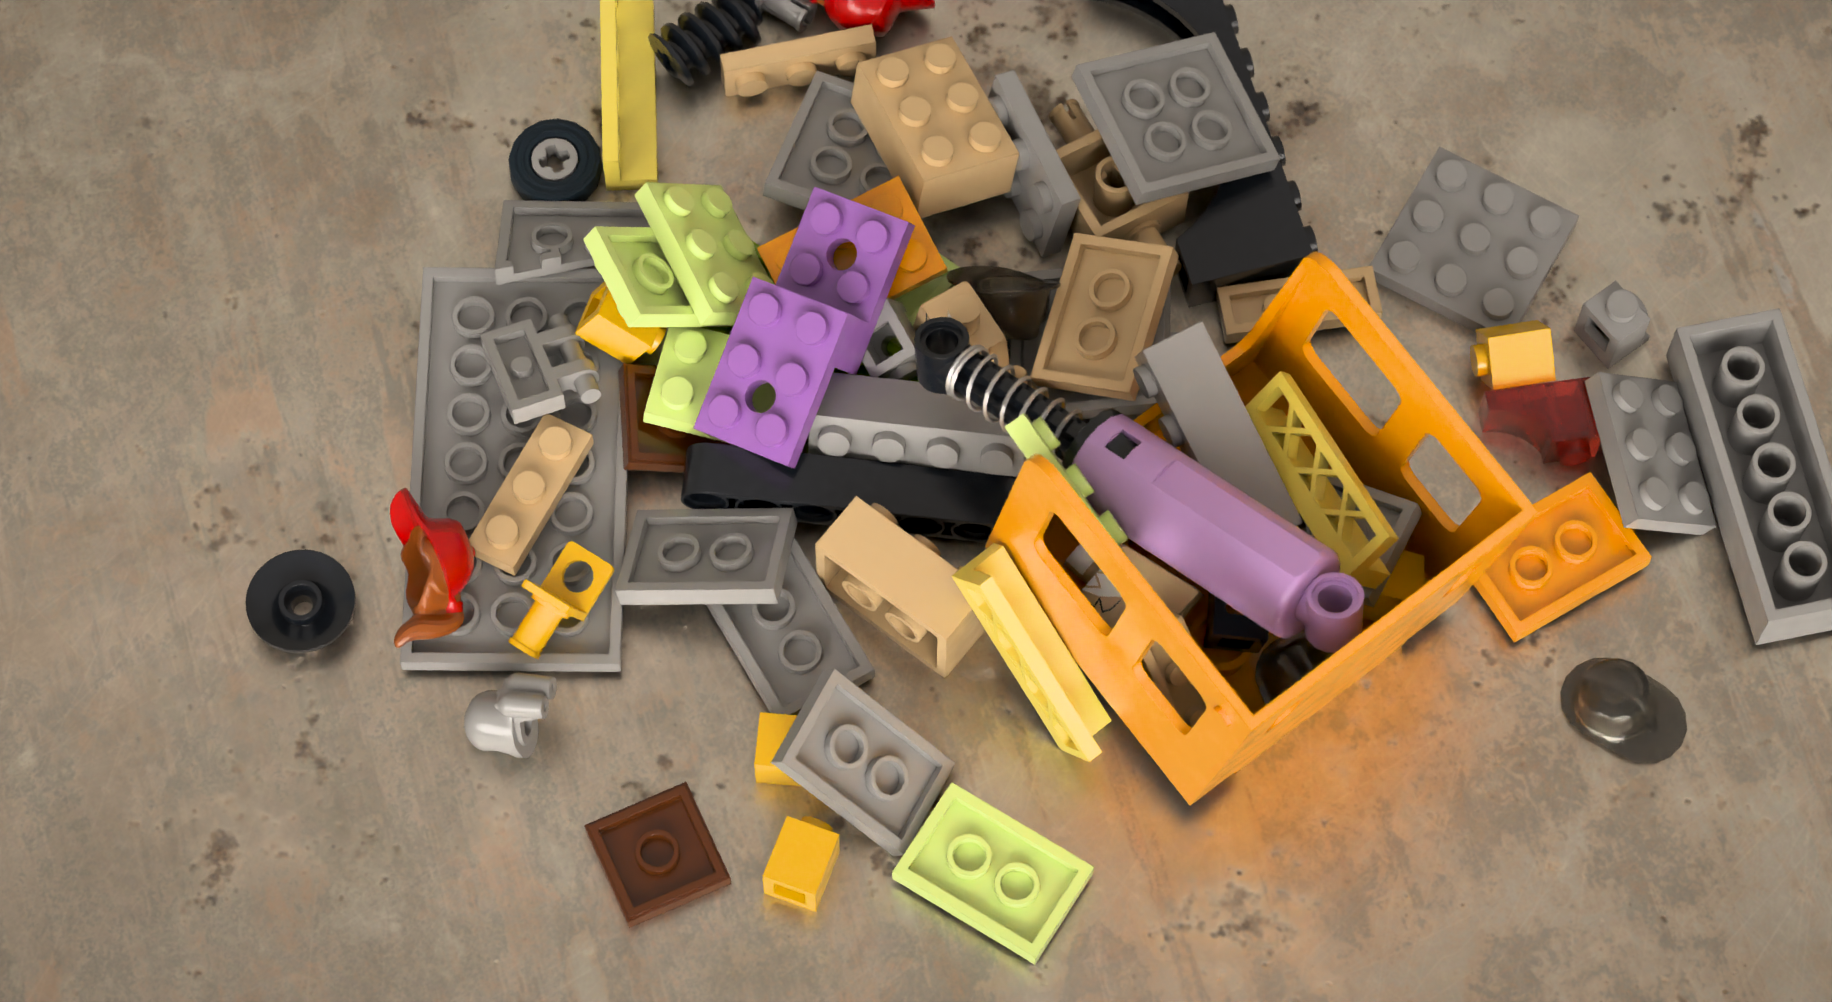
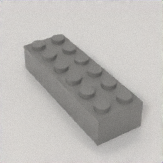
M1780 308L1676 328L1666 353V358L1673 380L1677 383L1679 394L1683 401V408L1691 437L1696 447L1697 458L1755 645L1832 630V468Z

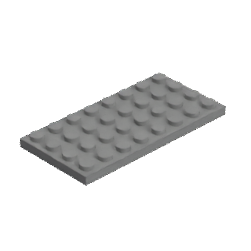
M423 267L410 494L428 518H451L457 520L463 526L469 539L543 417L540 416L514 424L484 353L480 334L530 318L537 333L550 329L548 320L558 313L566 314L570 323L578 326L591 293L604 282L602 275L597 269L581 268L496 285L495 268ZM584 340L583 353L586 359L594 362L600 376L597 384L601 391V397L594 403L585 404L581 401L578 392L569 389L563 391L566 408L549 414L592 434L593 446L516 576L474 557L473 574L465 588L461 591L464 621L461 627L443 637L407 642L401 647L400 664L402 670L621 672L624 605H620L615 589L626 551L628 470L623 469L619 369L623 365L621 361ZM557 355L548 357L552 367L565 363L563 358ZM573 541L614 567V573L585 620L581 621L572 616L568 620L562 618L542 650L540 658L537 660L508 642L535 601L531 598L533 593L521 585L525 579L542 585L566 544ZM576 561L570 564L564 574L566 587L572 592L587 590L593 581L592 568L583 561ZM406 567L402 625L414 615L406 599L408 581Z

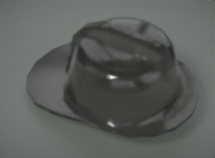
M995 266L960 267L951 270L946 275L948 282L955 286L964 281L970 283L1005 338L1029 341L1037 337L1040 324L1046 321L1048 316L1051 290L1061 286V283L1058 281L1042 280L1020 271Z
M1305 629L1290 638H1279L1272 642L1262 651L1255 668V682L1264 705H1268L1334 653L1324 652L1315 648L1308 641Z
M1592 658L1577 665L1564 680L1560 691L1561 707L1569 723L1583 734L1593 738L1621 757L1636 763H1657L1670 758L1682 746L1687 732L1686 713L1679 699L1664 685L1646 675L1635 663L1621 658Z

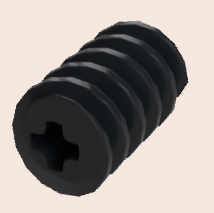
M711 0V4L700 2L694 8L695 15L690 12H684L678 17V26L674 23L663 25L661 37L650 33L648 36L650 45L665 69L673 77L679 78L686 86L690 87L694 83L690 71L692 67H695L701 74L707 76L711 72L707 58L712 56L720 64V54H725L724 47L727 45L734 52L744 50L741 40L743 35L756 45L761 42L758 26L763 22V18L755 0Z

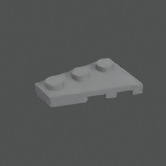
M504 200L495 263L496 285L595 266L594 260L583 240L595 226L650 227L638 202Z

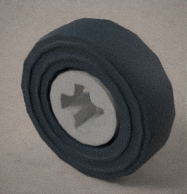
M559 118L542 120L524 129L514 141L508 159L511 182L524 200L586 201L596 190L603 170L600 148L590 132L576 122ZM551 155H554L560 161H564L563 170L554 172L551 166H547V157L550 159L552 158Z

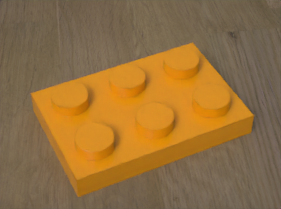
M899 176L851 199L854 202L915 225L887 298L894 300L948 272ZM798 227L757 247L775 285ZM852 242L842 243L834 252V265L838 270L848 269L854 264L857 250Z
M1591 471L1534 503L1533 506L1539 513L1473 584L1514 643L1645 568L1652 559V556L1632 528L1623 527L1619 510Z

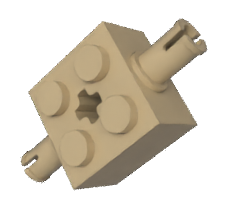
M1076 99L1066 100V105L1069 108L1068 111L1065 110L1062 103L1053 108L1049 113V120L1055 125L1067 144L1056 149L1081 198L1070 226L1073 234L1081 233L1168 246L1160 233L1185 221L1189 193L1186 192L1136 205L1099 130H1094L1081 110L1079 102ZM1179 260L1177 261L1173 277L1182 268Z

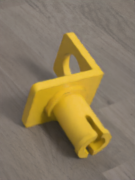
M573 541L568 542L542 585L527 579L522 583L521 586L533 593L531 598L535 601L508 642L538 660L562 618L568 620L572 616L581 621L585 620L614 573V567ZM576 561L588 563L593 571L592 584L587 590L582 592L570 591L564 582L566 569Z

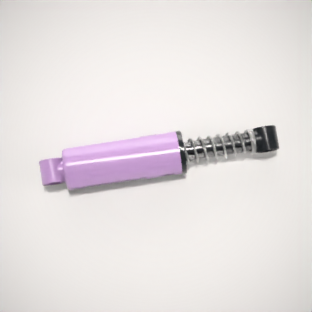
M937 317L927 320L916 330L914 337L916 373L919 383L926 390L935 394H947L957 401L966 400L970 410L974 412L983 411L985 419L991 423L1000 422L1002 431L1007 434L1009 433L1004 428L1005 423H1011L1022 414H1026L1031 422L1038 417H1042L1061 443L1060 446L1053 450L1056 457L1062 460L1061 464L1065 469L1074 463L1077 465L1095 490L1086 497L1099 516L1109 510L1129 539L1280 638H1290L1305 629L1308 641L1315 648L1324 652L1336 653L1362 633L1363 588L1354 577L1345 573H1339V556L1334 550L1113 408L1105 410L1092 418L1088 423L1082 421V410L1076 409L1068 412L1065 410V399L1058 398L1054 401L1048 399V388L1033 389L1030 376L1016 378L1013 365L1010 364L1001 368L998 366L996 354L990 355L988 349L980 344L972 346L967 328L960 321L949 317ZM971 401H973L974 403H976V404L979 405L980 407L974 406ZM988 412L991 413L992 415H994V416L997 417V418H993V417L989 416Z

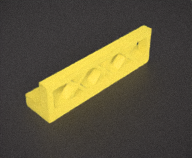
M600 0L602 159L607 191L639 190L646 182L658 183L655 52L648 39L650 33L655 34L654 0Z
M1279 371L1245 408L1302 519L1315 539L1338 554L1340 561L1339 573H1345L1354 577L1361 586L1376 589L1391 575L1380 557L1399 538L1289 373ZM1282 395L1289 402L1288 417L1283 410L1271 407ZM1300 436L1312 437L1316 443L1315 457H1313ZM1327 477L1339 478L1343 484L1342 499ZM1355 519H1366L1376 534L1370 542Z
M993 543L954 573L952 578L1059 748L1090 762L1102 753L1092 736L1112 720L1004 546Z

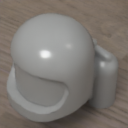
M514 673L505 679L501 689L487 690L477 694L469 703L464 716V729L471 744L477 749L486 752L499 751L517 758H529L533 754L538 740V719H545L549 710L548 699H554L556 695V678L553 676Z

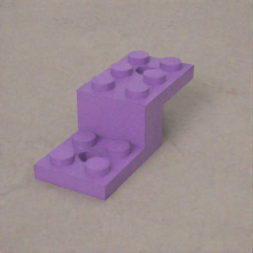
M814 186L776 285L753 277L693 429L795 469L834 369L837 368L852 375H856L915 225ZM852 242L857 250L856 260L848 269L838 270L834 265V252L842 243ZM770 383L776 393L775 402L766 412L758 413L753 406V394L762 384Z

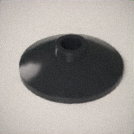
M292 550L273 557L255 573L246 594V612L255 633L269 646L288 653L313 652L334 642L350 624L356 604L354 586L345 568L329 555L314 550ZM301 602H309L313 605L312 610L307 614L297 615L294 613L295 607Z

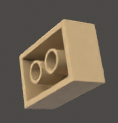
M952 36L857 64L851 104L892 178L900 177L921 218L1010 192L1019 152Z
M856 496L816 542V573L831 596L940 676L946 678L985 631L952 578V575L963 566L955 568L940 557L941 552L926 537L919 534L913 537L897 526L898 522L892 513L880 504L872 503L870 506Z

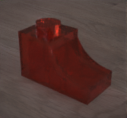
M1590 377L1485 391L1478 411L1482 432L1507 433L1527 441L1540 452L1543 464L1560 462L1564 466H1573L1588 461L1591 457L1596 456L1601 443L1584 382Z

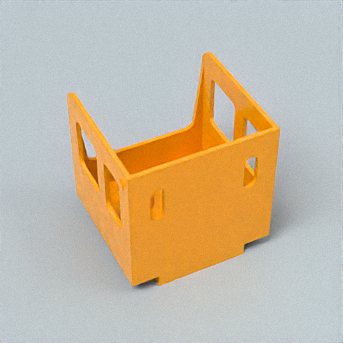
M1317 251L1310 253L1302 259L1250 332L1239 343L1220 356L1244 406L1279 371L1289 373L1361 482L1369 487L1418 503L1422 515L1404 551L1424 555V577L1427 578L1428 583L1377 622L1363 618L1362 633L1336 653L1324 652L1315 648L1308 641L1305 629L1287 639L1280 638L1269 632V639L1259 653L1203 648L1207 626L1209 591L1128 538V540L1122 543L1186 581L1204 594L1184 618L1190 632L1189 635L1061 473L1050 461L1039 454H1034L1024 462L985 545L986 549L993 543L1004 546L1073 659L1190 806L1231 774L1239 772L1397 651L1410 637L1454 605L1539 513L1337 265L1327 256ZM1329 310L1340 319L1399 393L1401 403L1382 429L1377 428L1318 357L1311 345V338ZM1282 395L1271 407L1283 410L1288 417L1289 402ZM1156 403L1133 421L1166 441L1158 423V419L1164 415L1158 403ZM1429 434L1434 436L1443 445L1480 493V503L1461 525L1456 524L1450 519L1415 476L1410 467L1409 460ZM1300 436L1313 457H1315L1316 443L1312 437ZM1080 544L1124 599L1126 608L1114 628H1111L1081 592L1086 584L1064 565L1070 554ZM1226 604V610L1228 614L1243 615L1230 605ZM1155 641L1165 649L1205 701L1206 710L1193 727H1190L1181 718L1143 668L1142 660Z

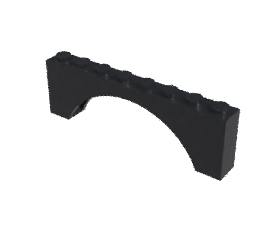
M1094 0L1118 6L1140 15L1162 28L1177 41L1215 32L1280 156L1275 170L1221 183L1216 195L1203 214L1176 239L1175 250L1179 255L1178 260L1182 265L1177 276L1188 308L1216 301L1217 287L1290 277L1303 258L1314 251L1318 252L1317 241L1310 225L1303 226L1298 212L1302 209L1300 192L1294 180L1287 181L1282 167L1286 164L1283 144L1278 135L1272 137L1267 125V122L1270 121L1267 99L1262 91L1256 92L1251 80L1254 77L1253 61L1248 48L1240 49L1236 34L1239 32V26L1232 4L1225 5L1223 0Z

